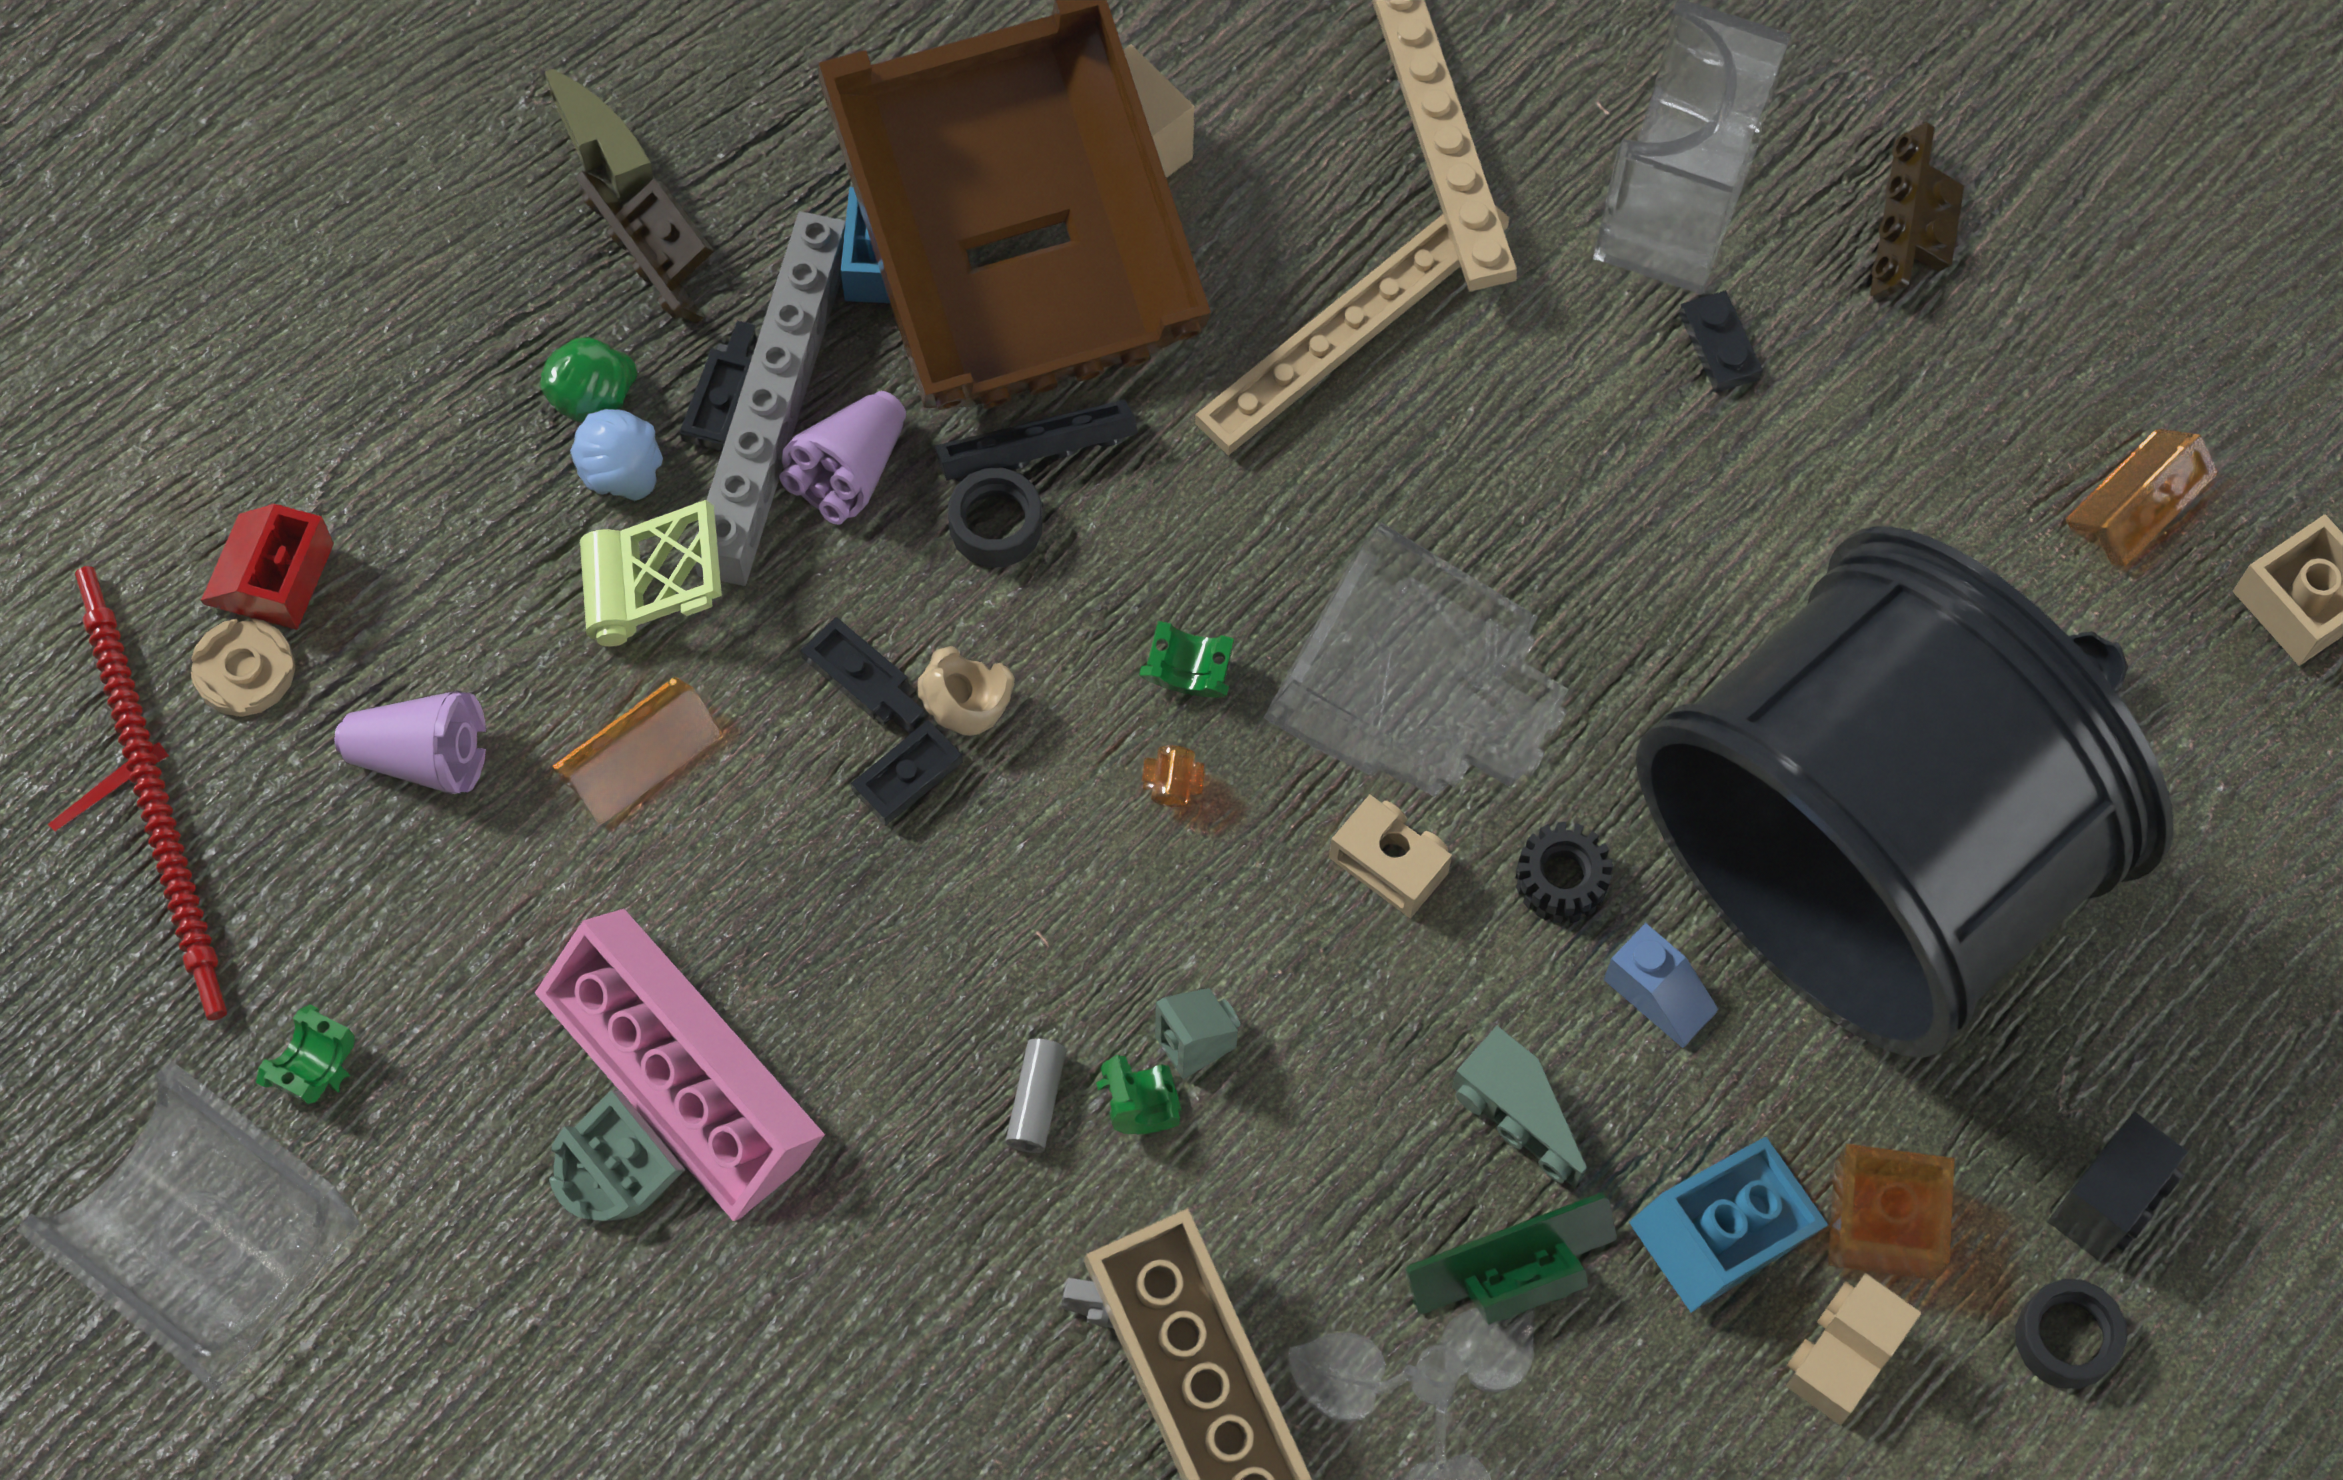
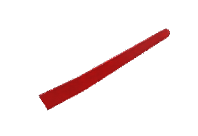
M160 742L154 744L152 754L157 756V763L169 757ZM126 763L47 825L54 831H57L127 782L132 772L126 768Z

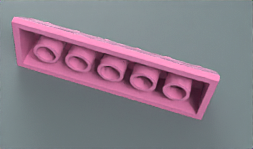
M625 909L581 922L535 991V994L619 1091L626 1096L639 1114L733 1222L741 1219L802 1167L825 1134Z

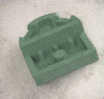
M611 1090L575 1127L565 1126L559 1132L551 1148V1151L555 1152L554 1176H551L549 1180L557 1200L571 1214L583 1219L616 1221L633 1217L644 1211L685 1169L621 1091Z

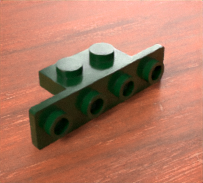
M1598 1193L1408 1265L1405 1271L1418 1313L1424 1314L1470 1297L1486 1323L1490 1325L1501 1320L1512 1319L1519 1313L1550 1301L1561 1300L1571 1293L1589 1287L1585 1269L1576 1258V1255L1616 1240L1617 1235L1609 1199L1604 1193Z

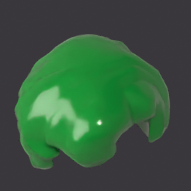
M574 338L555 350L547 358L544 369L541 372L539 386L545 398L560 414L575 422L583 423L588 414L605 409L618 410L621 408L625 396L638 374L635 362L625 353L614 350L609 344L594 338Z

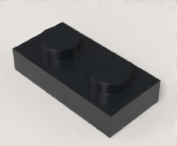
M1726 290L1681 303L1679 310L1680 318L1715 393L1760 380L1763 369Z
M927 720L851 782V789L869 810L887 826L962 764V754Z

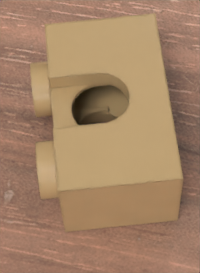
M1369 794L1331 839L1329 858L1411 919L1448 875L1452 854L1448 852L1446 844L1435 834L1424 831L1420 836L1406 826L1407 817L1396 805L1388 801L1381 803ZM1388 844H1395L1402 847L1406 854L1402 857L1393 858L1384 854L1382 849Z

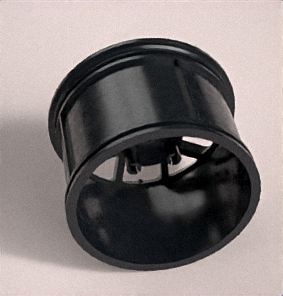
M1874 526L1864 528L1846 538L1833 552L1829 560L1827 574L1814 585L1807 605L1698 702L1681 705L1672 709L1659 723L1655 724L1641 737L1637 746V774L1651 815L1678 863L1723 922L1766 967L1822 1014L1869 1043L1904 1056L1926 1057L1938 1053L1969 1024L1975 1011V1003L2086 899L2101 897L2110 892L2120 882L2137 880L2150 874L2166 858L2173 840L2174 815L2171 799L2156 757L2124 702L2089 657L2045 612L1998 574L1950 545L1930 536L1897 527Z

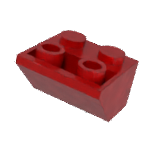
M271 504L238 514L201 601L203 605L298 630L334 545L322 516L278 504Z

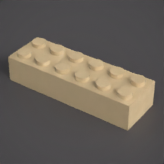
M1187 1208L1086 1254L1084 1263L1181 1479L1312 1480L1189 1209Z

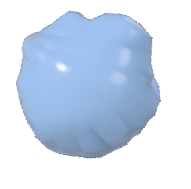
M605 409L588 414L576 430L574 443L570 450L572 460L577 468V475L588 489L594 490L597 494H607L610 492L612 495L623 496L633 501L642 499L653 491L657 481L655 470L662 465L663 459L655 439L654 427L649 422L634 416L632 413L614 409Z

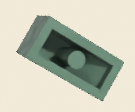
M1210 988L1167 996L1156 1002L1155 1038L1182 1079L1187 1078L1237 1047L1238 1030L1236 1028L1240 1027V1021L1226 999L1218 1002Z

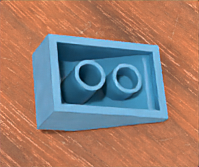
M1767 1137L1756 1141L1661 1193L1629 1221L1691 1313L1731 1290L1828 1226V1223Z

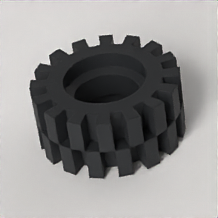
M1557 822L1555 830L1551 831L1548 824L1540 828L1538 836L1533 833L1527 839L1526 846L1522 848L1516 868L1515 878H1518L1516 888L1518 894H1525L1523 903L1528 909L1533 905L1537 907L1536 916L1544 919L1546 913L1554 915L1553 923L1560 924L1564 916H1569L1570 923H1574L1580 920L1582 913L1589 917L1595 912L1597 904L1601 906L1612 878L1613 862L1612 859H1607L1609 849L1606 843L1598 846L1599 835L1593 830L1587 837L1582 834L1583 825L1575 823L1572 831L1566 830V822ZM1555 857H1569L1579 863L1583 870L1584 879L1574 888L1560 889L1553 886L1547 880L1544 866Z

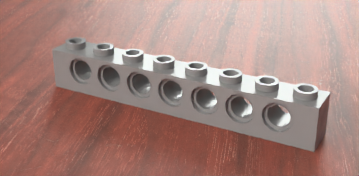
M802 211L798 212L707 497V501L714 505L720 581L742 586L747 584L783 468V449L792 439L842 279L841 263L845 220ZM696 562L697 576L703 577L702 565Z

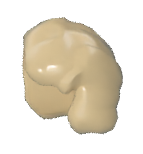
M949 646L933 652L929 665L918 678V697L923 701L925 710L934 716L935 721L939 725L962 735H978L992 728L1002 716L1010 702L1015 678L1010 669L1004 666L1003 663H995L992 669L989 670L984 663L968 660L960 656V652L956 647Z

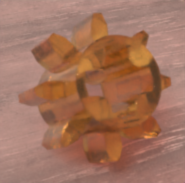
M1167 745L1158 748L1156 759L1144 758L1141 781L1143 782L1144 790H1152L1151 800L1153 802L1168 807H1184L1190 802V794L1202 795L1205 778L1204 763L1195 762L1196 754L1194 751L1182 746Z

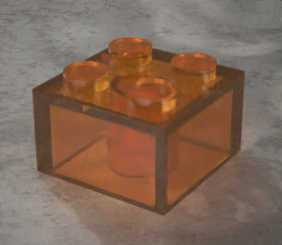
M1846 1144L1834 1162L1828 1266L1936 1280L1947 1267L1950 1260L1955 1158Z

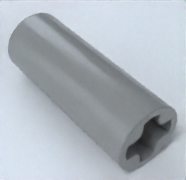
M1030 1039L1027 1043L1005 1141L1011 1148L1029 1153L1045 1151L1066 1055V1048L1057 1042L1046 1039Z

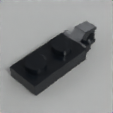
M737 320L729 344L719 343L716 349L711 348L680 429L682 441L718 451L723 450L759 338L755 331L756 325Z
M835 617L800 650L803 660L870 717L876 718L883 725L893 719L897 725L911 734L926 722L924 718L925 710L912 700L916 695V690L909 684L908 676L839 618Z

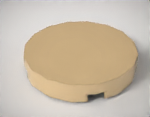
M250 618L251 621L239 622L238 619L224 621L206 632L194 648L191 658L193 661L192 683L205 703L222 714L243 717L261 713L278 703L291 687L295 672L293 651L279 629L264 620Z

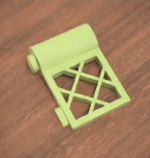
M707 500L622 531L611 529L597 530L587 533L580 539L586 635L591 639L597 640V643L602 646L624 644L627 638L635 634L636 626L681 610L682 614L689 616L712 607V599L722 596L714 505ZM698 520L699 532L687 549L677 541L686 526ZM657 535L661 538V541L645 564L640 561L639 542ZM675 547L683 552L684 556L670 578L667 579L658 573V570L672 548ZM698 562L703 568L704 585L686 591L681 588V585L695 563ZM655 577L665 585L656 600L644 606L643 594Z

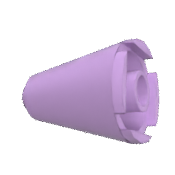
M454 691L348 713L343 722L338 724L334 741L337 751L341 753L344 761L349 764L446 793L456 794L471 791L480 778L486 749L477 748V732H486V724L481 704L475 695Z

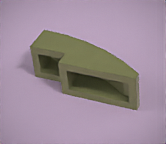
M555 69L546 71L545 76L551 99L585 171L604 165L620 202L635 197L654 179L651 163L636 137L622 119L598 96L577 81Z

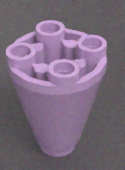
M878 391L874 395L865 396L797 434L783 449L782 464L784 470L780 474L782 485L790 493L801 495L812 506L820 510L826 520L833 524H842L847 518L855 517L868 504L903 429V421L906 418L904 406L894 395L885 391Z

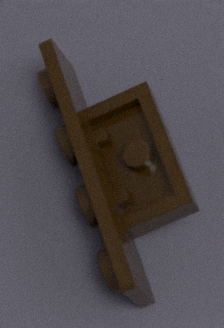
M1928 122L1919 125L1909 132L1903 133L1897 138L1892 149L1893 160L1889 182L1885 190L1886 202L1883 220L1879 227L1880 238L1877 256L1872 268L1873 280L1870 296L1877 300H1881L1909 285L1914 258L1938 272L1952 266L1965 185L1929 165L1935 127Z
M582 170L575 177L585 190L581 195L582 199L593 212L599 216H604L610 224L606 231L612 240L622 249L629 250L635 258V261L632 262V267L637 274L647 283L654 284L661 295L657 297V300L661 307L675 319L681 316L698 324L704 318V315L680 283L701 265L714 250L665 184L654 178L623 207L604 181Z

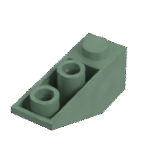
M1496 1026L1457 1069L1452 1088L1457 1091L1455 1095L1466 1109L1476 1115H1480L1483 1112L1498 1125V1133L1510 1145L1518 1149L1524 1146L1539 1158V1166L1550 1178L1559 1183L1567 1181L1576 1189L1581 1183L1587 1167L1540 1061L1499 1026Z

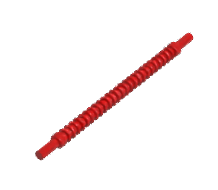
M92 566L81 567L76 570L75 576L86 610V614L83 616V624L87 634L91 635L89 638L90 645L95 647L92 654L98 659L96 668L102 672L100 680L106 684L103 692L109 696L107 705L114 709L111 712V718L117 721L114 729L117 733L121 734L118 742L121 746H124L122 755L124 758L129 759L126 762V768L132 772L129 780L136 784L133 793L140 797L137 801V806L144 810L141 813V819L147 822L144 831L151 835L148 844L152 848H156L152 853V857L154 860L159 861L156 865L157 872L163 874L160 878V884L167 887L163 895L166 899L171 900L168 903L167 909L175 913L172 916L171 922L179 926L175 931V935L177 938L183 939L179 944V949L182 952H186L183 955L185 970L188 974L194 975L206 1019L209 1021L219 1020L227 1015V1009L215 973V968L218 966L219 961L215 949L209 946L212 938L204 934L207 931L208 925L206 922L200 921L203 918L204 912L202 909L197 908L200 898L197 895H193L196 885L193 882H189L192 878V872L185 868L188 865V859L182 856L185 848L181 843H177L180 840L181 834L173 830L177 825V821L170 817L173 813V808L166 804L169 801V795L163 792L165 782L158 779L162 771L159 767L155 766L158 758L155 754H152L154 745L152 742L147 741L150 738V732L144 728L147 723L146 719L140 716L143 708L140 704H137L139 695L133 691L135 682L130 679L132 671L126 666L128 663L127 656L122 654L124 645L119 642L121 634L116 630L117 620L115 613L112 609L106 607L95 568Z

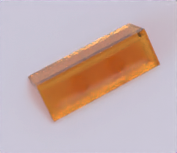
M2164 429L2155 430L2066 518L2069 528L2096 533L2110 563L2126 566L2218 474L2202 436Z
M674 677L552 767L561 781L576 791L592 817L598 823L603 824L719 739L722 732L694 688Z

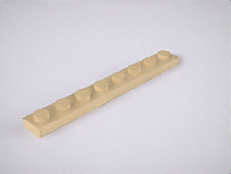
M1372 0L1469 292L1516 281L1517 269L1425 1Z
M1495 205L1503 231L1508 228L1509 217ZM1444 214L1195 414V424L1229 456L1456 271L1461 265Z

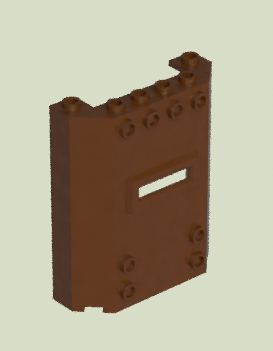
M1054 0L1053 11L1050 16L873 65L870 63L866 50L819 62V82L924 408L945 410L953 407H971L982 404L985 409L994 408L1011 400L1010 395L1029 390L1031 395H1038L1055 389L1058 386L1057 381L1074 376L1077 381L1090 380L1102 375L1105 372V367L1122 363L1124 368L1138 366L1151 359L1150 354L1156 353L1177 341L1199 335L1202 332V328L1207 325L1211 311L1107 0ZM1065 222L1071 240L1069 242L975 269L971 267L966 250Z

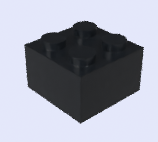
M2134 1111L2107 1142L2047 1222L2099 1262L2112 1249L2122 1254L2133 1239L2135 1240L2155 1215L2153 1212L2171 1194L2186 1174L2178 1168V1165L2189 1151Z

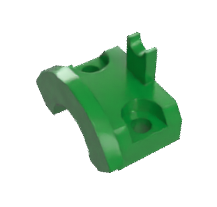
M1158 621L1147 666H1141L1139 676L1150 683L1184 694L1212 698L1227 696L1229 686L1224 684L1234 646V638L1223 635L1216 638L1195 636L1178 630L1171 623ZM1164 643L1168 648L1160 651L1157 649V646ZM1218 656L1225 659L1222 664H1216L1213 660Z
M309 1004L299 1009L293 1017L295 1031L288 1048L281 1056L274 1060L264 1059L258 1068L256 1078L257 1084L265 1088L274 1086L306 1104L317 1102L327 1085L333 1091L340 1092L339 1087L342 1080L351 1076L343 1068L342 1064L353 1049L355 1035L349 1028L320 1014L317 1007Z
M1115 1055L1103 1062L1101 1066L1103 1079L1096 1082L1098 1090L1109 1088L1110 1093H1112L1109 1115L1114 1130L1123 1134H1147L1180 1125L1179 1111L1182 1109L1170 1066L1159 1064L1147 1070L1132 1072L1126 1056Z

